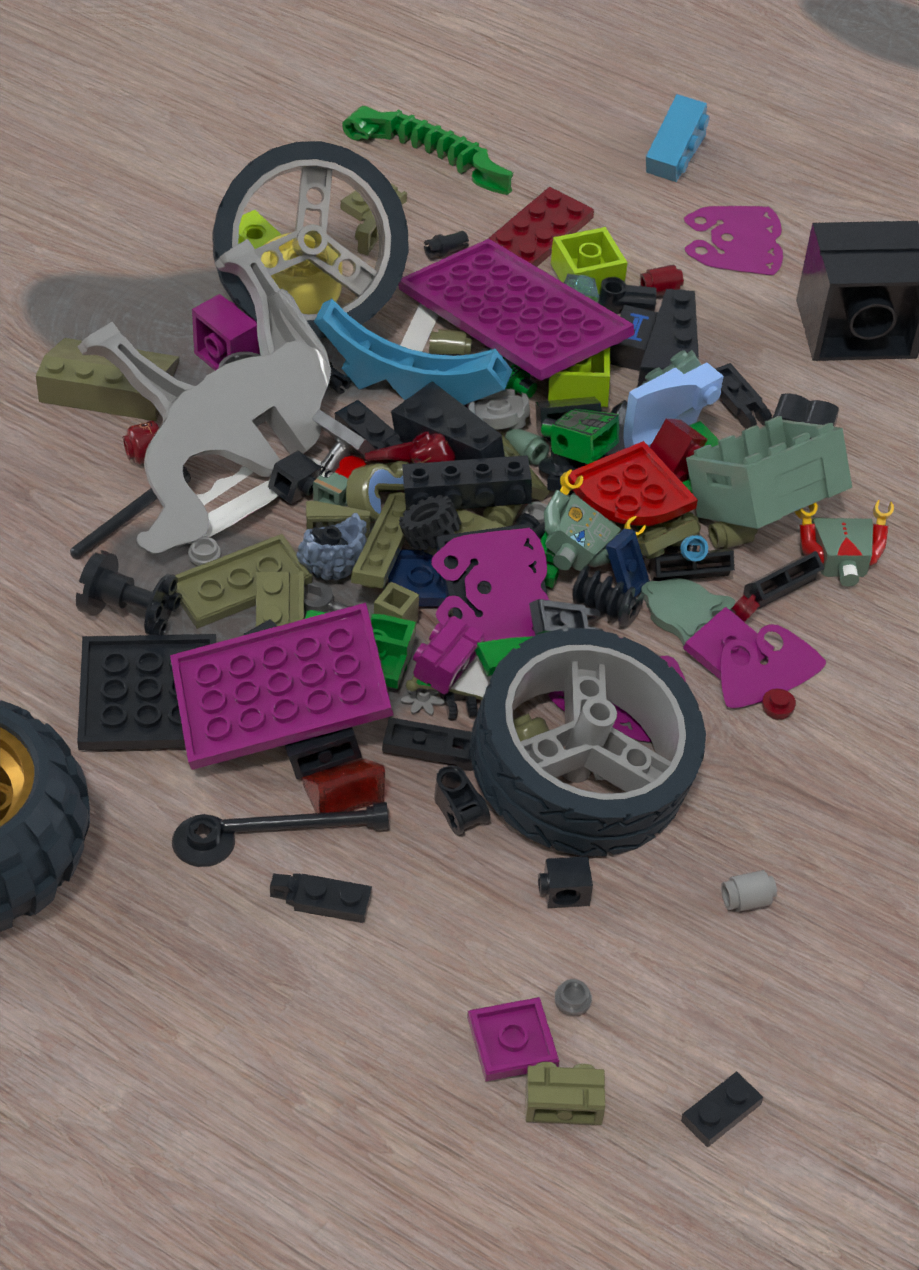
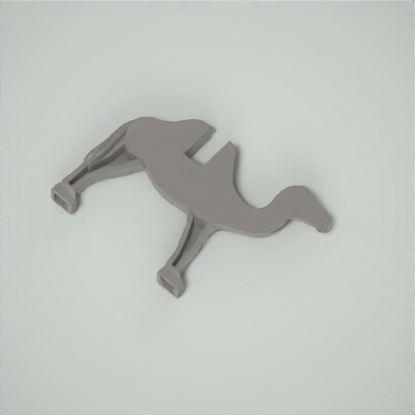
M248 239L225 252L214 264L220 271L230 272L239 276L249 291L255 305L261 356L248 357L228 363L208 374L197 386H193L176 380L141 355L127 338L120 333L113 322L92 333L78 345L82 355L105 357L119 368L130 384L142 396L151 401L163 417V423L151 440L144 459L148 482L162 504L163 509L149 530L140 532L136 538L138 547L152 555L187 545L200 539L208 531V513L183 476V465L187 459L196 455H219L246 467L260 476L269 477L272 474L274 464L280 461V459L257 427L267 421L290 454L297 450L304 453L317 442L320 436L321 426L312 418L321 407L323 396L330 381L331 367L326 349L306 321L294 298L285 289H280L272 279Z

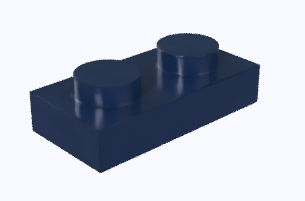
M625 528L606 545L616 582H624V593L631 586L635 587L634 597H636L641 592L642 586L650 580L635 530Z

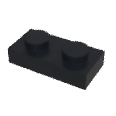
M736 1071L682 1114L681 1122L708 1148L762 1104L763 1096Z

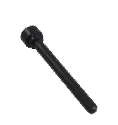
M183 465V476L188 484L191 481V476ZM152 488L73 546L70 550V555L76 559L80 558L158 499Z
M373 802V806H366V810L223 819L220 822L223 833L367 824V827H374V830L389 829L387 802Z

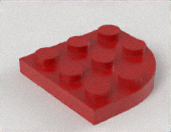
M644 441L575 469L568 476L569 483L574 485L576 479L582 475L583 482L581 486L573 489L576 495L607 519L626 524L631 517L636 516V519L630 525L654 526L655 524L676 518L697 507L698 499Z

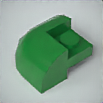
M371 614L370 619L387 687L398 689L403 672L407 671L415 640L416 622L384 614Z

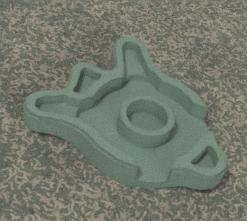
M682 578L649 581L641 588V593H644V600L651 612V620L663 630L676 635L681 640L683 646L689 638L722 609L727 607L733 612L731 608L735 604V600L730 596L714 595L701 585Z

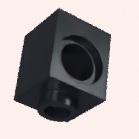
M588 856L548 858L545 860L544 873L538 874V889L540 895L546 896L547 909L590 906L593 883Z

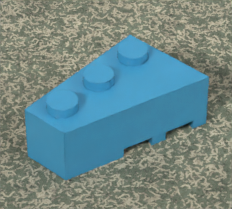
M676 94L646 155V173L677 182L680 175L686 172L689 161L706 136V128L710 116L707 115V103Z

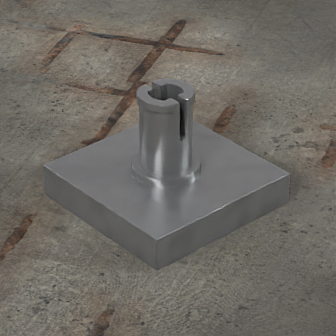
M320 409L312 418V420L335 438L336 443L320 463L334 473L339 468L341 459L348 457L351 452H356L365 458V453L376 450L364 438Z

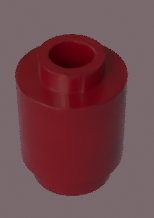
M673 264L647 269L646 273L640 274V285L656 288V297L664 296L666 289L679 290L680 286L684 285V277L681 269H677Z

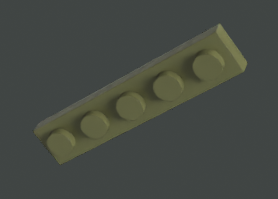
M390 492L352 570L351 583L361 584L368 588H384L406 540L399 525V519L403 517V512L406 511L404 493Z

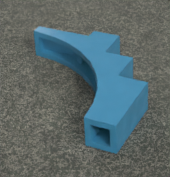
M333 299L323 302L314 321L320 331L326 335L338 352L346 359L342 370L359 389L387 379L392 388L405 400L433 381L453 398L465 405L505 390L512 372L511 367L496 349L477 354L450 356L420 352L387 341L355 321Z

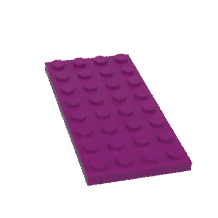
M486 239L404 276L398 284L400 291L489 348L496 349L500 355L539 380L549 378L553 374L574 366L576 363L596 355L615 344H619L634 335V324L490 239Z

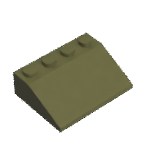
M64 338L44 355L36 374L39 402L157 421L159 416L157 408L130 384L119 368L105 357L82 355L78 349V345L82 343V340ZM137 350L145 358L174 377L180 361L179 356Z

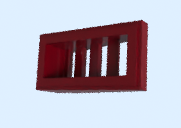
M407 442L372 450L365 453V459L377 463L404 461L413 464L409 457V452L414 444L413 442Z

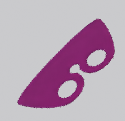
M775 624L766 625L757 633V645L761 653L768 657V663L765 665L758 661V653L749 642L742 639L731 640L725 644L721 655V684L725 704L730 708L745 707L762 702L764 694L771 689L779 688L788 691L819 673L825 667L826 660L800 637ZM772 631L782 637L783 646L780 650L773 651L767 648L764 643L766 633ZM735 646L746 648L750 654L749 662L746 665L736 664L731 658L732 648Z

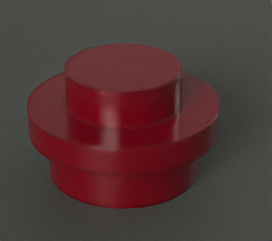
M754 594L749 598L743 595L731 608L735 615L744 622L760 606L754 600L756 598Z
M776 688L764 694L762 706L767 716L775 720H783L794 712L796 700L790 692Z

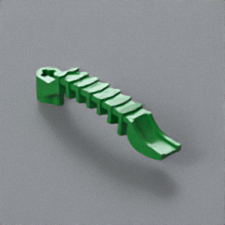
M364 105L356 109L342 123L344 133L352 140L378 138L390 141L398 134L399 141L402 144L411 139L412 146L415 149L424 144L427 153L431 154L436 149L438 158L444 159L448 156L449 164L451 166L456 165L457 171L461 175L470 168L475 167L476 169L472 172L471 178L477 186L504 195L512 192L511 179L513 172L495 164L489 158L487 149L479 147V143H472L465 136L459 137L451 130H443L438 124L436 126L431 125L427 120L421 121L412 114L410 116L405 115L399 109L394 112H379Z

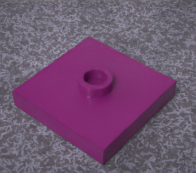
M727 607L722 609L689 638L683 646L685 651L719 680H721L722 650L725 644L731 640L742 639L749 642L757 651L760 663L768 658L765 654L761 653L757 645V632ZM764 639L767 648L774 651L775 647ZM735 646L731 650V658L736 664L746 665L749 662L750 654L746 648Z
M540 997L468 1010L467 1019L485 1082L527 1074L528 1066H535L540 1062H551L559 1067L558 1054Z

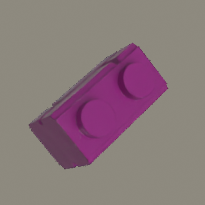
M455 616L450 617L444 625L438 623L429 637L431 642L428 645L422 643L413 656V660L416 662L413 671L414 677L426 684L430 683L432 688L442 694L448 693L477 656L475 652L477 643L484 641V633L472 626L468 627L466 622Z

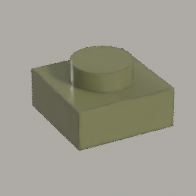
M371 214L368 215L363 224L360 223L355 232V240H358V253L367 256L379 240L376 221Z

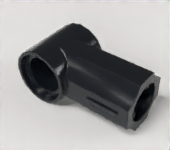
M607 277L601 283L598 304L615 314H619L623 310L624 305L654 311L657 292L654 287L626 285L620 278Z

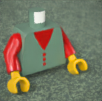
M880 500L874 505L873 515L877 519L876 524H873L872 519L813 518L812 521L811 516L818 509L816 502L808 505L809 513L805 512L803 508L795 511L796 516L802 519V524L799 525L803 553L808 554L817 551L825 568L821 571L822 575L826 577H840V583L843 586L850 587L856 585L859 582V577L867 575L869 566L877 563L886 548L889 527L886 525V519L890 517L894 510V505L891 501L888 506V513H881L879 511Z

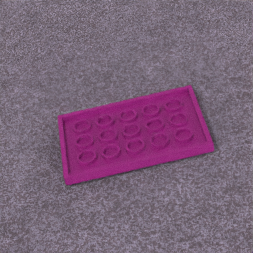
M366 603L170 655L187 758L191 770L394 716Z

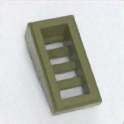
M306 501V530L315 527L335 526L351 517L352 514L357 513L360 519L366 522L367 532L365 536L368 538L370 535V511L318 501Z

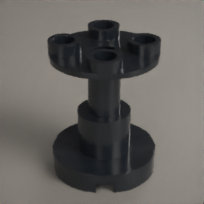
M100 550L101 554L95 552L87 561L79 579V582L85 585L82 594L76 592V607L78 611L95 616L104 609L106 604L121 609L129 604L146 610L144 620L146 635H164L171 612H176L179 609L182 600V594L177 592L178 578L173 574L164 575L152 592L135 586L132 577L118 573L119 563L115 554Z

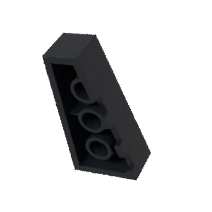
M666 289L640 366L637 387L647 381L645 376L658 367L663 370L672 364L670 359L683 350L686 353L693 350L699 359L695 291Z
M433 381L391 410L394 431L400 436L402 443L413 442L417 436L424 432H429L430 435L438 433L442 434L455 453V460L505 457L502 435Z

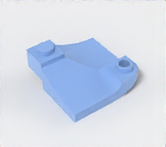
M707 362L686 374H683L675 367L630 391L623 431L625 448L642 441L650 447L665 419H680L688 425L697 422L702 408L708 404L715 403L719 399L723 375Z

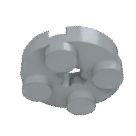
M505 389L481 398L476 404L474 401L469 404V410L494 429L522 428L526 424L525 419L530 414L527 395L522 393V397L517 396L512 389Z

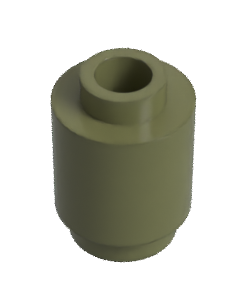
M439 329L438 332L431 331L429 354L469 355L471 354L472 338H466V332L443 329Z
M715 520L714 524L709 525L708 532L710 541L716 549H729L753 542L758 529Z

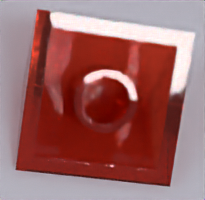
M366 758L301 778L315 813L354 811L371 806L373 802H384L386 773L384 765Z

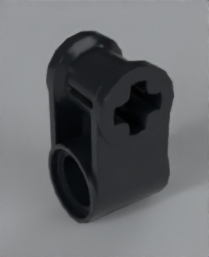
M449 765L441 768L436 776L434 800L447 819L451 830L456 835L464 833V829L479 822L482 824L488 823L490 821V812L487 803L476 791L466 773L457 766Z

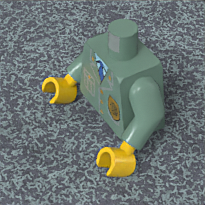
M569 470L561 475L560 484L562 487L560 491H555L544 510L545 531L548 533L545 542L546 547L556 554L553 562L561 570H568L572 566L576 570L581 571L586 565L597 567L611 563L606 545L618 535L621 529L574 493L568 496L570 490L580 487L583 482V476L581 475L576 479L574 485L570 484L568 476L572 470ZM636 516L631 517L626 522L624 529H631L630 523L636 519ZM645 525L640 531L635 532L637 538L644 532Z

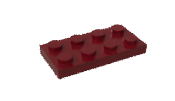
M549 186L488 239L538 267L551 255L553 237L577 233L593 219L594 209Z

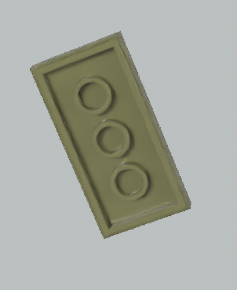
M280 534L175 576L178 578L177 592L182 594L180 605L196 629L255 606L257 572H289L294 574L304 571L305 586L312 583V574L298 561L297 553L284 535Z

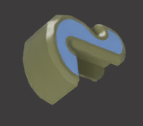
M395 461L364 465L354 469L347 480L346 499L348 507L370 511V522L377 521L381 513V497L378 492L404 490L402 464L409 463Z

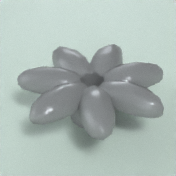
M418 688L414 692L407 690L410 695L401 698L402 703L412 704V714L418 713L423 706L425 712L428 715H432L434 712L433 705L442 706L445 703L442 698L437 697L440 692L432 689Z

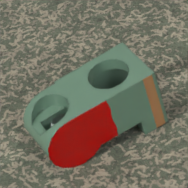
M356 456L344 457L339 462V468L328 478L320 475L313 482V501L347 507V480L354 469L366 465L364 460Z

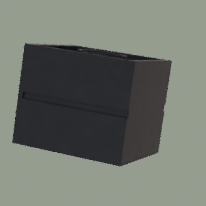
M918 221L812 223L796 298L812 361L918 358Z

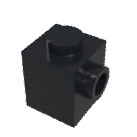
M297 450L274 464L268 488L288 503L293 504L304 496L313 494V482L319 477L322 467Z

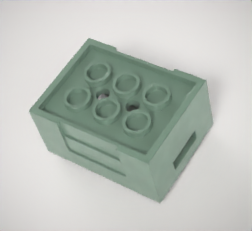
M778 416L765 421L766 426L759 428V426L755 425L743 430L742 435L735 438V435H731L719 440L718 445L714 447L706 445L694 450V455L687 457L686 460L692 492L698 499L696 507L697 517L758 529L827 497L830 498L853 488L843 428L833 427V423L818 425L782 420V416Z

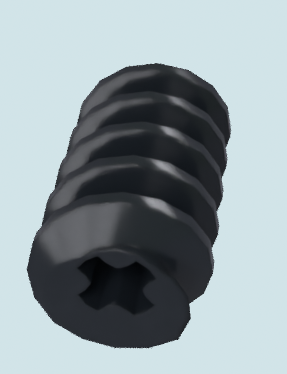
M586 565L574 583L572 589L573 603L585 605V608L597 609L600 612V617L607 615L609 621L616 622L618 620L621 627H628L636 619L641 609L644 593L635 598L636 589L633 586L624 593V582L622 581L618 582L613 588V578L611 576H608L603 583L600 582L601 571H596L592 577H589L590 566Z

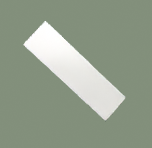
M420 303L400 346L422 352L439 315Z

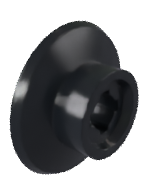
M551 450V456L542 459L538 468L546 474L561 476L569 470L573 471L587 464L554 454Z
M200 814L184 820L176 828L172 836V848L176 856L183 862L196 867H209L221 863L232 853L235 846V834L223 833L221 831V818ZM200 834H205L207 837L202 838Z

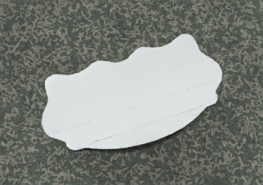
M242 466L239 472L233 476L217 480L211 490L204 494H197L203 505H206L254 472ZM270 479L209 512L208 531L203 537H211L278 497L279 495L268 488Z

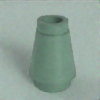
M510 428L507 431L505 438L520 456L528 455L529 464L537 465L548 456L549 445L544 437L522 429Z

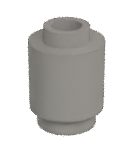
M764 870L732 876L729 878V881L722 882L721 885L722 897L728 910L735 909L737 912L769 906L773 902V897L777 896L775 880L773 876H768Z

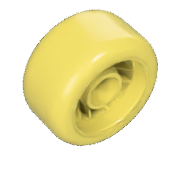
M290 233L279 235L269 240L266 244L275 241L281 237H284ZM305 235L304 242L306 246L314 249L315 240L313 237ZM293 239L279 247L285 261L299 257L293 250ZM327 245L316 257L332 266L334 260L338 258V254ZM264 252L261 256V261L266 268H274L277 264V257L272 252ZM308 260L271 276L280 289H285L294 298L303 314H318L323 302L330 299L336 302L342 290L340 283ZM342 261L339 263V266H338V269H339V272L341 273V275H342Z

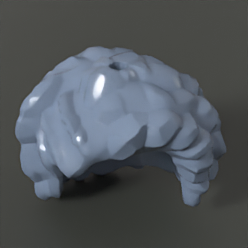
M357 513L352 514L351 517L341 524L335 525L340 530L341 537L348 542V545H321L314 542L316 538L312 534L313 529L305 531L303 541L298 546L296 556L298 561L310 573H314L315 577H322V579L328 581L346 578L351 574L366 543V522L361 520Z

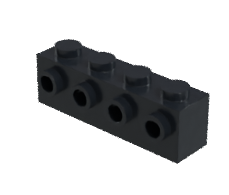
M528 455L402 464L406 511L410 510L409 507L411 505L419 504L418 501L422 499L425 501L431 496L436 498L438 495L449 497L455 509L532 504V478Z

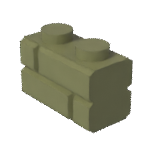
M540 1062L535 1066H528L525 1084V1122L602 1125L605 1112V1070L595 1069L594 1066L584 1063L577 1064L573 1068L557 1067L551 1062Z

